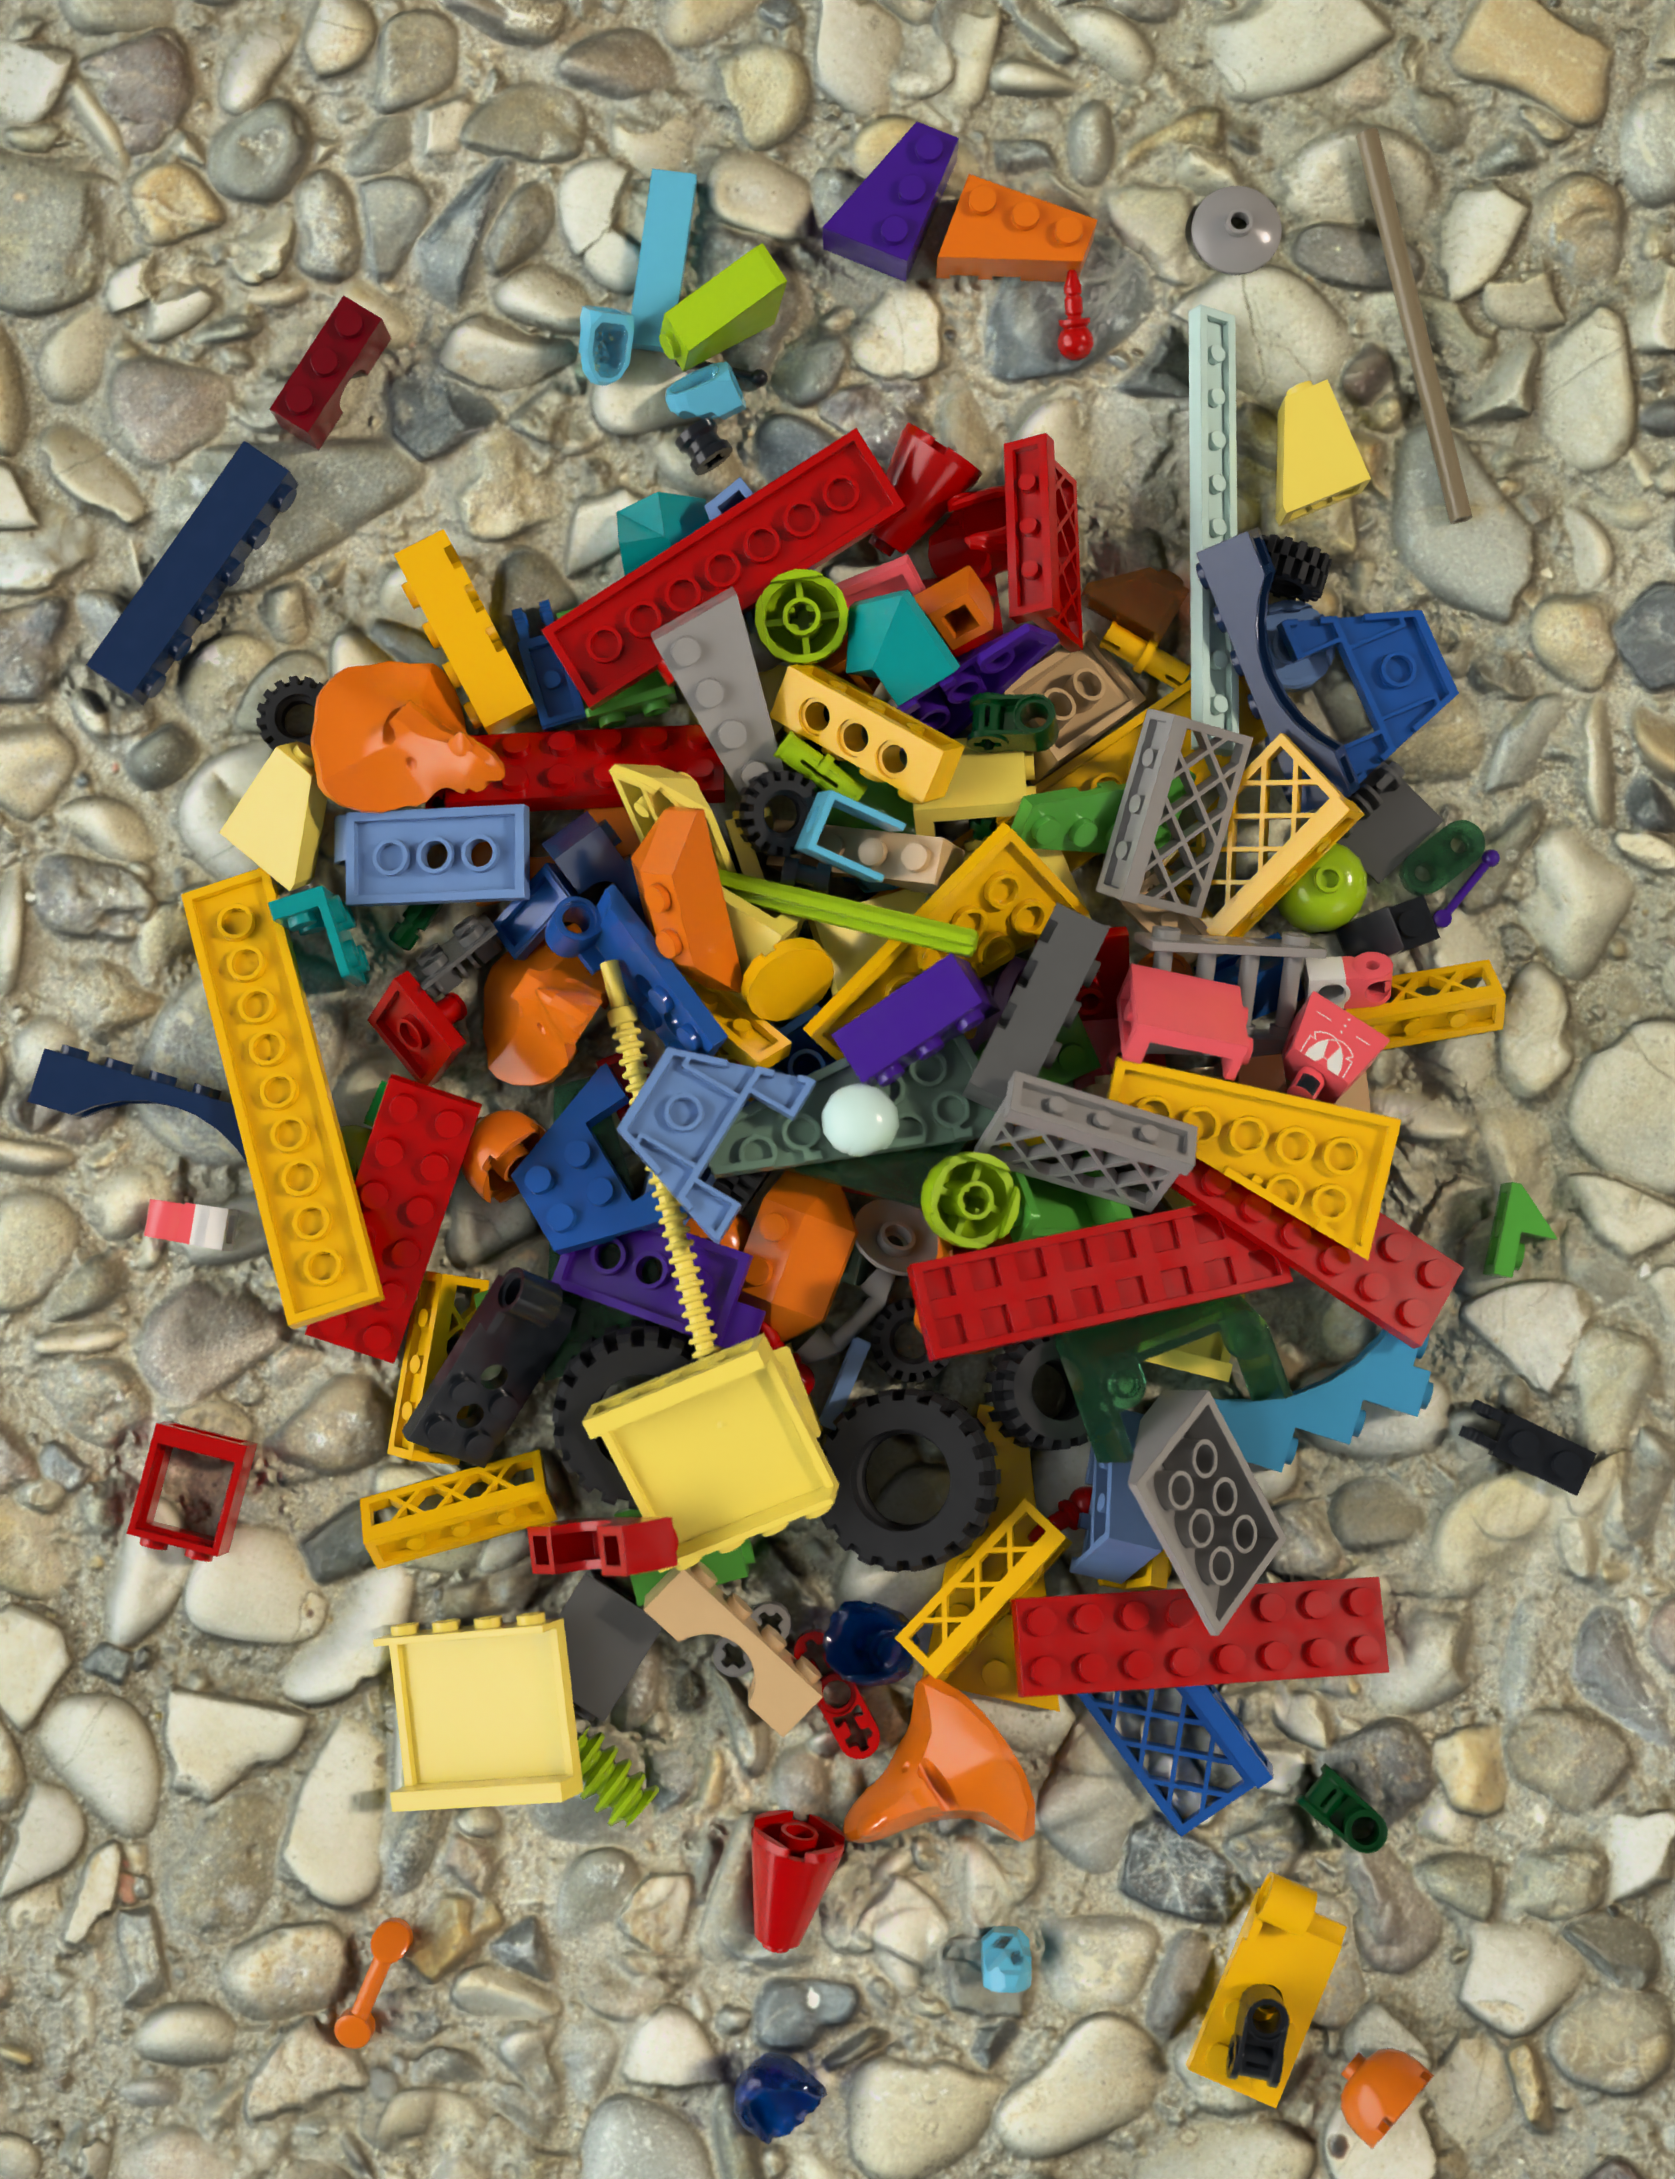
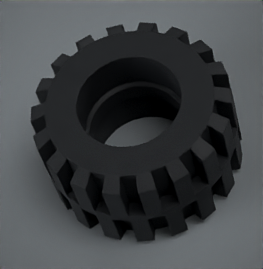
M1072 1332L1004 1346L1005 1353L995 1355L991 1362L997 1368L996 1371L987 1372L985 1383L992 1384L991 1392L984 1393L985 1403L993 1402L995 1409L988 1412L992 1422L1001 1421L1003 1423L998 1431L1005 1438L1015 1437L1013 1444L1021 1448L1031 1447L1033 1451L1071 1449L1072 1446H1081L1089 1442L1087 1436L1097 1435L1103 1428L1098 1423V1420L1109 1419L1112 1410L1105 1407L1106 1401L1114 1400L1115 1389H1107V1380L1113 1379L1111 1369H1102L1101 1364L1106 1359L1101 1351L1091 1353L1090 1350L1093 1343L1086 1338L1076 1340V1333ZM1044 1363L1053 1367L1060 1374L1066 1389L1064 1405L1053 1419L1045 1416L1038 1409L1032 1395L1033 1378L1037 1370Z

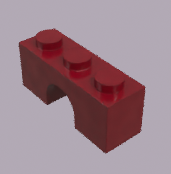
M343 295L269 409L281 428L320 450L343 414L340 408V400L349 380L358 371L368 376L392 339L382 318Z

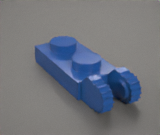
M549 599L539 602L541 620L545 626H548L556 621ZM522 608L511 610L520 639L517 645L543 731L549 732L586 721L587 717L581 694L546 637L540 635L531 638L526 613L523 612Z

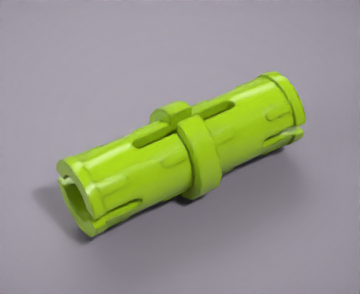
M790 731L773 756L781 759L797 772L803 774L808 780H812L822 790H832L858 802L868 786L862 784L833 763L835 758L829 753L823 756L794 735V732Z

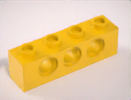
M795 664L788 666L770 714V718L784 725L783 730L787 734L792 731L801 740H811L822 746L821 752L823 754L829 753L835 760L851 762L860 768L859 773L862 776L875 782H886L899 789L898 795L901 798L914 804H924L925 802L945 797L965 748L963 744L817 664ZM824 706L827 707L830 714L829 723L824 718ZM862 727H864L868 733L867 745L864 743L861 736ZM901 747L907 755L906 767L900 760Z

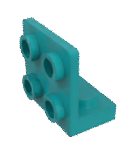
M321 885L268 902L273 920L293 933L299 931L300 936H306L326 929L341 978L357 987L367 984L364 972L370 971L368 959L362 945L356 946L350 929L356 927L352 909L346 905V901L342 902L339 895L333 894Z

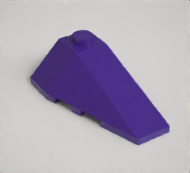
M1026 623L956 657L955 659L960 667L954 673L900 706L896 704L893 698L888 704L954 739L973 722V712L969 709L970 697L986 692L1003 694L1057 644L1059 639L1053 632Z

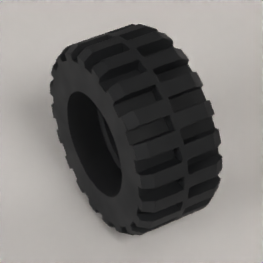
M646 1319L632 1320L630 1327L620 1329V1326L615 1324L605 1328L604 1335L601 1337H590L582 1344L581 1351L576 1356L572 1355L565 1366L564 1374L558 1384L553 1406L552 1421L555 1427L553 1433L556 1449L562 1450V1463L568 1473L576 1472L580 1476L578 1484L588 1493L592 1492L594 1488L602 1492L601 1501L615 1506L617 1499L629 1501L628 1509L639 1510L601 1435L590 1439L582 1424L583 1419L591 1405L601 1401L608 1388L616 1382L634 1375L659 1377L698 1361V1359L692 1358V1354L696 1352L695 1345L688 1343L693 1336L679 1333L660 1324L658 1326L646 1325Z
M913 1388L878 1391V1394L865 1396L854 1402V1407L848 1412H841L833 1421L836 1430H832L830 1434H824L820 1443V1447L823 1449V1453L839 1483L834 1504L825 1515L821 1516L826 1529L833 1528L839 1536L836 1542L845 1551L852 1550L857 1553V1560L869 1566L875 1564L882 1566L885 1571L891 1572L926 1570L946 1563L972 1547L971 1544L974 1540L982 1536L989 1526L987 1521L991 1512L996 1511L999 1497L996 1496L997 1484H1001V1469H996L994 1456L998 1454L994 1443L989 1442L985 1436L984 1431L986 1428L980 1420L973 1418L967 1412L968 1408L956 1400L944 1397V1394ZM900 1434H914L931 1441L940 1449L949 1468L950 1490L944 1505L933 1517L918 1524H900L884 1517L874 1506L867 1489L866 1472L873 1451L883 1441Z

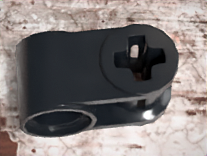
M1255 1984L1248 1987L1241 1996L1234 2034L1231 2037L1227 2053L1226 2074L1228 2078L1234 2080L1239 2075L1264 2080L1267 2086L1277 2088L1283 2069L1289 2015L1279 1993L1269 1985ZM1262 2005L1276 2007L1274 2015L1270 2019L1265 2021L1253 2019V2014L1258 2007Z

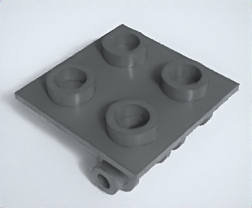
M1385 761L1382 762L1359 783L1360 789L1351 796L1346 797V799L1353 801L1362 810L1364 815L1337 842L1348 847L1361 860L1366 873L1378 885L1444 821L1402 779L1406 773L1394 761L1389 765Z
M485 912L477 918L472 914L463 919L453 929L454 937L441 947L438 943L431 945L416 959L418 965L413 968V971L421 988L424 991L428 989L434 998L441 993L446 996V994L463 982L453 969L455 966L466 978L470 977L468 971L460 963L466 957L477 970L481 968L471 953L475 952L485 964L503 950L500 947L503 943L496 935L498 931Z

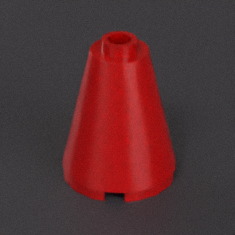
M909 422L901 431L886 472V476L905 504L907 511L872 532V536L868 543L889 557L892 556L895 550L902 555L905 554L948 512L947 501L957 494L968 492L978 483L982 475L977 467L949 447L946 448L935 441L936 438Z
M773 1810L759 1814L755 1818L754 1826L751 1830L754 1935L766 1950L774 1953H786L789 1949L800 1945L845 1851V1835L837 1826L809 1814L808 1822L794 1820V1811Z

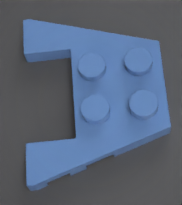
M667 1047L617 1127V1131L713 1242L720 1244L740 1211L741 1204L699 1180L749 1097L756 1099L794 1121L814 1089L816 1080L802 1075L797 1077L775 1072L774 1069L760 1066L754 1068L730 1063L727 1059Z

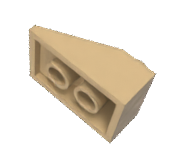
M1091 629L1083 633V650L1070 653L1066 648L1062 647L1027 670L1002 694H1040L1050 699L1054 705L1059 729L1057 741L1045 751H1024V753L1033 752L1035 780H1029L1033 786L1068 763L1147 700L1108 650L1099 647L1100 641ZM1033 718L1025 726L1028 728H1039L1047 720Z

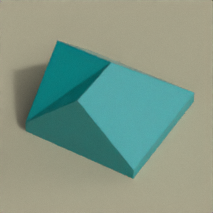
M656 492L617 511L618 540L625 576L707 524L709 517L705 509L706 499Z
M908 589L855 601L849 607L846 674L880 679L898 706L951 675L960 667Z

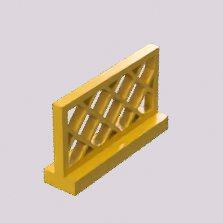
M1280 733L1243 772L1228 824L1227 847H1222L1220 853H1227L1226 880H1212L1210 885L1226 886L1225 905L1214 916L1204 906L1202 916L1199 918L1208 927L1205 931L1210 936L1243 937L1364 815L1362 810L1353 801L1346 799L1284 733ZM1284 749L1293 759V780H1271V761ZM1303 770L1311 779H1302ZM1261 773V780H1254ZM1292 786V813H1269L1270 787ZM1302 786H1319L1329 797L1328 801L1316 813H1301ZM1246 787H1261L1260 813L1238 814L1239 794ZM1219 797L1206 810L1207 814L1217 807ZM1291 819V838L1283 846H1268L1269 820ZM1301 819H1309V820L1301 827ZM1238 820H1259V847H1237ZM1203 831L1187 842L1188 846H1190L1197 839L1196 847H1189L1191 853H1196V857L1204 852L1206 846V838ZM1178 849L1162 860L1169 877L1175 873L1170 866L1180 857ZM1237 853H1258V872L1250 880H1236ZM1268 853H1275V854L1268 860ZM1184 880L1175 886L1174 890L1188 905L1192 891L1187 886H1193L1191 880ZM1235 886H1243V887L1235 894Z

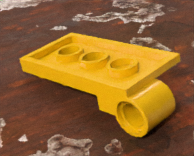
M1273 1872L1266 1876L1261 1887H1258L1186 2062L1188 2070L1273 2108L1277 2107L1342 1948L1343 1938L1347 1929L1346 1925L1315 1912L1317 1904V1892ZM1255 1984L1272 1985L1278 1988L1280 1997L1289 2015L1283 2069L1277 2088L1267 2086L1264 2080L1240 2075L1234 2080L1228 2078L1226 2074L1227 2053L1231 2037L1234 2034L1240 1999L1243 1992ZM1258 2007L1253 2014V2019L1258 2021L1270 2019L1274 2015L1276 2007L1270 2009Z

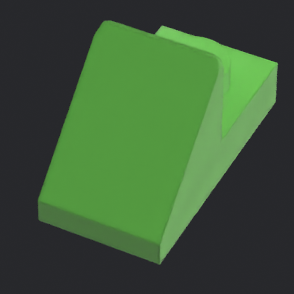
M1516 1182L1502 1183L1500 1186L1483 1274L1499 1278H1513L1514 1270L1518 1271L1521 1268L1524 1259L1525 1245L1520 1243L1521 1235L1546 1241L1557 1240V1237L1523 1185Z

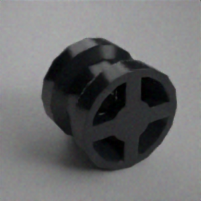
M710 417L701 419L689 426L679 435L675 442L679 451L690 457V466L696 475H703L722 464L733 451L728 440L719 437L717 434V424Z

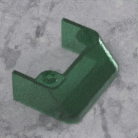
M1240 1295L1058 1334L1056 1337L1057 1350L1097 1462L1120 1463L1133 1460L1134 1452L1119 1412L1136 1406L1145 1395L1146 1378L1140 1362L1216 1332H1220L1227 1351L1237 1358L1252 1401L1286 1399L1293 1396L1266 1321Z

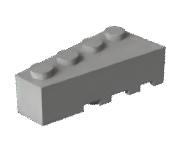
M733 586L651 632L650 634L655 646L738 792L740 793L743 787H748L750 785L748 781L755 776H762V773L768 771H784L781 759L773 756L778 746L740 603Z

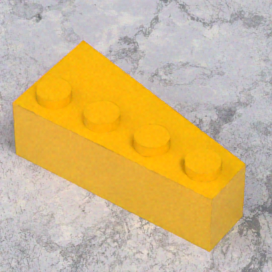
M442 529L395 553L394 556L408 581L401 586L413 609L415 610L421 606L428 622L422 624V627L434 650L442 646L449 659L442 666L454 689L463 686L470 700L463 704V707L474 728L477 729L483 726L488 734H499L538 714L527 688L445 530Z

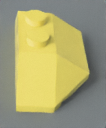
M614 764L609 772L640 843H642L665 809L671 806L704 809L718 869L737 873L714 814L701 793L697 782L690 775L684 772H674L658 765Z

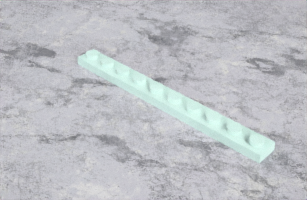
M1200 304L1189 310L1191 720L1239 733V675L1234 669L1230 652L1234 648L1228 633H1222L1217 626L1213 614V608L1217 605L1211 590H1206L1202 586L1196 572V564L1199 563L1196 555L1197 552L1237 535L1235 315ZM1191 730V749L1196 750L1199 748L1193 730ZM1207 735L1209 740H1211L1214 737ZM1225 742L1214 750V754L1226 757L1231 756L1235 742Z

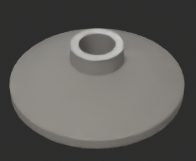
M1244 186L1224 187L1208 195L1198 206L1191 226L1192 242L1200 258L1214 270L1229 275L1248 274L1267 264L1279 246L1282 232L1281 220L1273 203L1262 193ZM1241 219L1246 222L1247 227L1236 229L1232 226L1231 220Z
M881 1199L867 1203L857 1212L854 1218L858 1231L855 1244L861 1254L876 1267L892 1274L908 1276L906 1267L910 1264L936 1259L938 1237L925 1221L923 1212L916 1207L903 1202Z

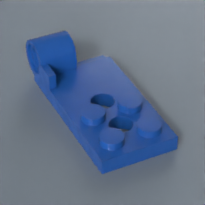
M615 884L606 888L597 906L588 899L578 896L565 898L557 905L545 929L546 943L555 954L564 958L578 956L591 975L601 970V963L617 959L626 993L636 1005L641 1022L648 1030L656 1032L664 1043L665 1050L667 1047L714 1057L728 1038L727 1034L671 959L665 958L659 952L655 938ZM563 922L577 924L582 933L569 931Z

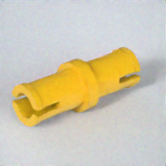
M1114 620L1099 644L1100 648H1104L1134 665L1133 671L1139 674L1144 671L1174 688L1173 690L1185 682L1191 671L1190 664L1187 665L1158 648L1159 642L1152 638L1146 641L1118 625Z

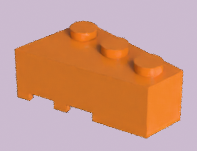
M969 174L937 257L936 278L950 279V275L978 276V280H992L993 277H1021V281L1065 282L1067 272L1071 269L1077 272L1079 278L1093 242L1098 220Z

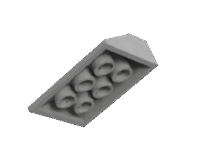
M1164 1390L1140 1420L1128 1485L1210 1635L1218 1636L1287 1538L1210 1391Z

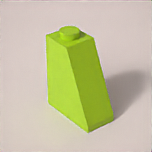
M763 243L751 249L664 313L659 341L667 357L671 360L676 359L683 372L775 324L787 280Z

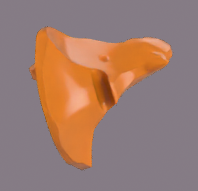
M386 661L372 665L347 667L328 680L317 696L310 740L317 786L325 796L342 807L362 813L381 814L407 806L416 807L421 805L442 788H450L459 793H466L468 789L480 792L491 781L502 780L505 776V766L499 757L488 747L467 735L465 719L456 690L445 672L434 663L410 664Z
M575 923L566 927L573 933H582L580 927ZM545 938L525 961L514 960L508 951L500 957L492 966L484 987L483 1035L487 1048L488 1069L494 1076L513 1086L536 1087L553 1083L577 1055L578 1050L575 1043L599 1006L606 1009L609 1005L602 971L600 970L591 975L578 956L564 958L555 954L547 945Z
M926 1675L915 1683L910 1723L888 1767L854 1802L844 1819L842 1832L847 1842L871 1843L923 1823L961 1818L987 1824L1014 1840L1023 1843L1035 1834L1036 1808L1027 1777L1013 1751L994 1724L961 1691L941 1679L937 1680L932 1675Z

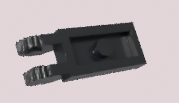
M1474 1400L1470 1409L1487 1420L1491 1419L1500 1423L1501 1426L1494 1440L1485 1436L1483 1432L1466 1426H1462L1458 1434L1460 1437L1489 1450V1455L1561 1490L1578 1496L1597 1453L1512 1412L1505 1413L1482 1401Z

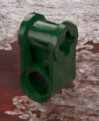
M986 692L970 697L969 709L973 712L972 732L967 735L966 743L970 749L982 753H998L1001 751L1040 752L1049 749L1057 741L1059 729L1055 708L1051 700L1044 695H1002ZM1033 718L1047 720L1039 728H1028L1025 726Z
M1324 1763L1320 1768L1322 1775L1305 1795L1298 1794L1294 1800L1324 1827H1329L1356 1851L1366 1854L1377 1852L1387 1840L1388 1829L1386 1822L1373 1807L1357 1794V1791ZM1364 1816L1371 1817L1374 1822L1371 1834L1363 1839L1354 1838L1351 1833L1354 1821Z

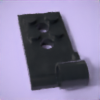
M519 1267L511 1268L504 1276H497L404 1426L402 1432L407 1441L482 1468L486 1467L571 1331L572 1321L577 1308L570 1303L562 1301L563 1292L558 1283ZM502 1365L500 1373L495 1378L481 1380L482 1373L488 1367ZM478 1404L477 1410L473 1415L465 1419L457 1418V1414L462 1407Z

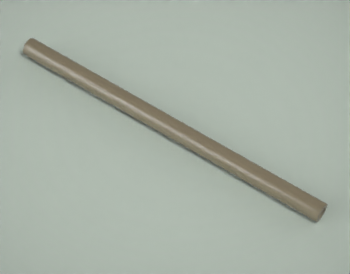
M1370 128L1358 133L1356 140L1450 524H1458L1472 518L1471 508L1379 132L1376 128Z

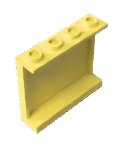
M764 1333L594 1403L582 1421L590 1439L601 1435L642 1517H672L673 1528L678 1536V1549L676 1552L678 1566H675L678 1571L694 1566L703 1556L717 1550L721 1554L731 1552L740 1547L745 1542V1539L762 1533L765 1537L774 1535L783 1530L790 1521L805 1516L806 1519L817 1518L829 1511L835 1502L839 1483ZM720 1420L725 1421L729 1425L717 1429ZM674 1567L660 1569L658 1571L659 1573H662Z
M537 1611L516 1615L517 1622L503 1623L502 1615L479 1617L474 1619V1625L461 1626L460 1619L455 1618L432 1622V1629L424 1630L419 1629V1622H408L390 1626L391 1634L373 1639L374 1647L389 1646L405 1783L404 1787L390 1792L392 1812L564 1802L584 1791L564 1618L545 1619V1612Z

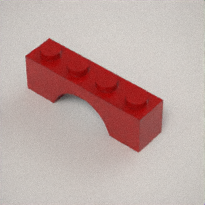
M672 1517L572 1518L527 1527L533 1574H561L602 1569V1576H630L678 1566L676 1553L678 1549V1536L673 1528Z

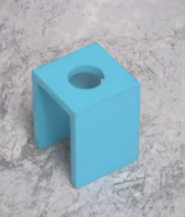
M835 791L817 792L794 850L832 865L864 881L882 882L885 875L816 845L832 807L888 832L904 831L906 824Z

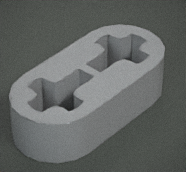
M766 1601L757 1605L752 1610L753 1613L750 1617L760 1626L762 1624V1619L759 1616L761 1613L766 1612L769 1616L778 1613L782 1617L778 1623V1627L781 1630L780 1635L786 1639L791 1628V1616L786 1607L775 1601ZM721 1636L713 1652V1660L717 1669L722 1674L730 1677L742 1676L750 1671L753 1666L745 1652L742 1656L745 1663L742 1665L735 1661L730 1664L724 1662L723 1659L727 1653L724 1645L730 1643L733 1647L738 1645Z

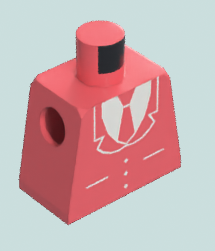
M1313 991L1294 1017L1281 1052L1285 1078L1292 1082L1287 1090V1094L1313 1100L1317 1098L1322 1102L1335 1104L1371 1066L1390 1039Z

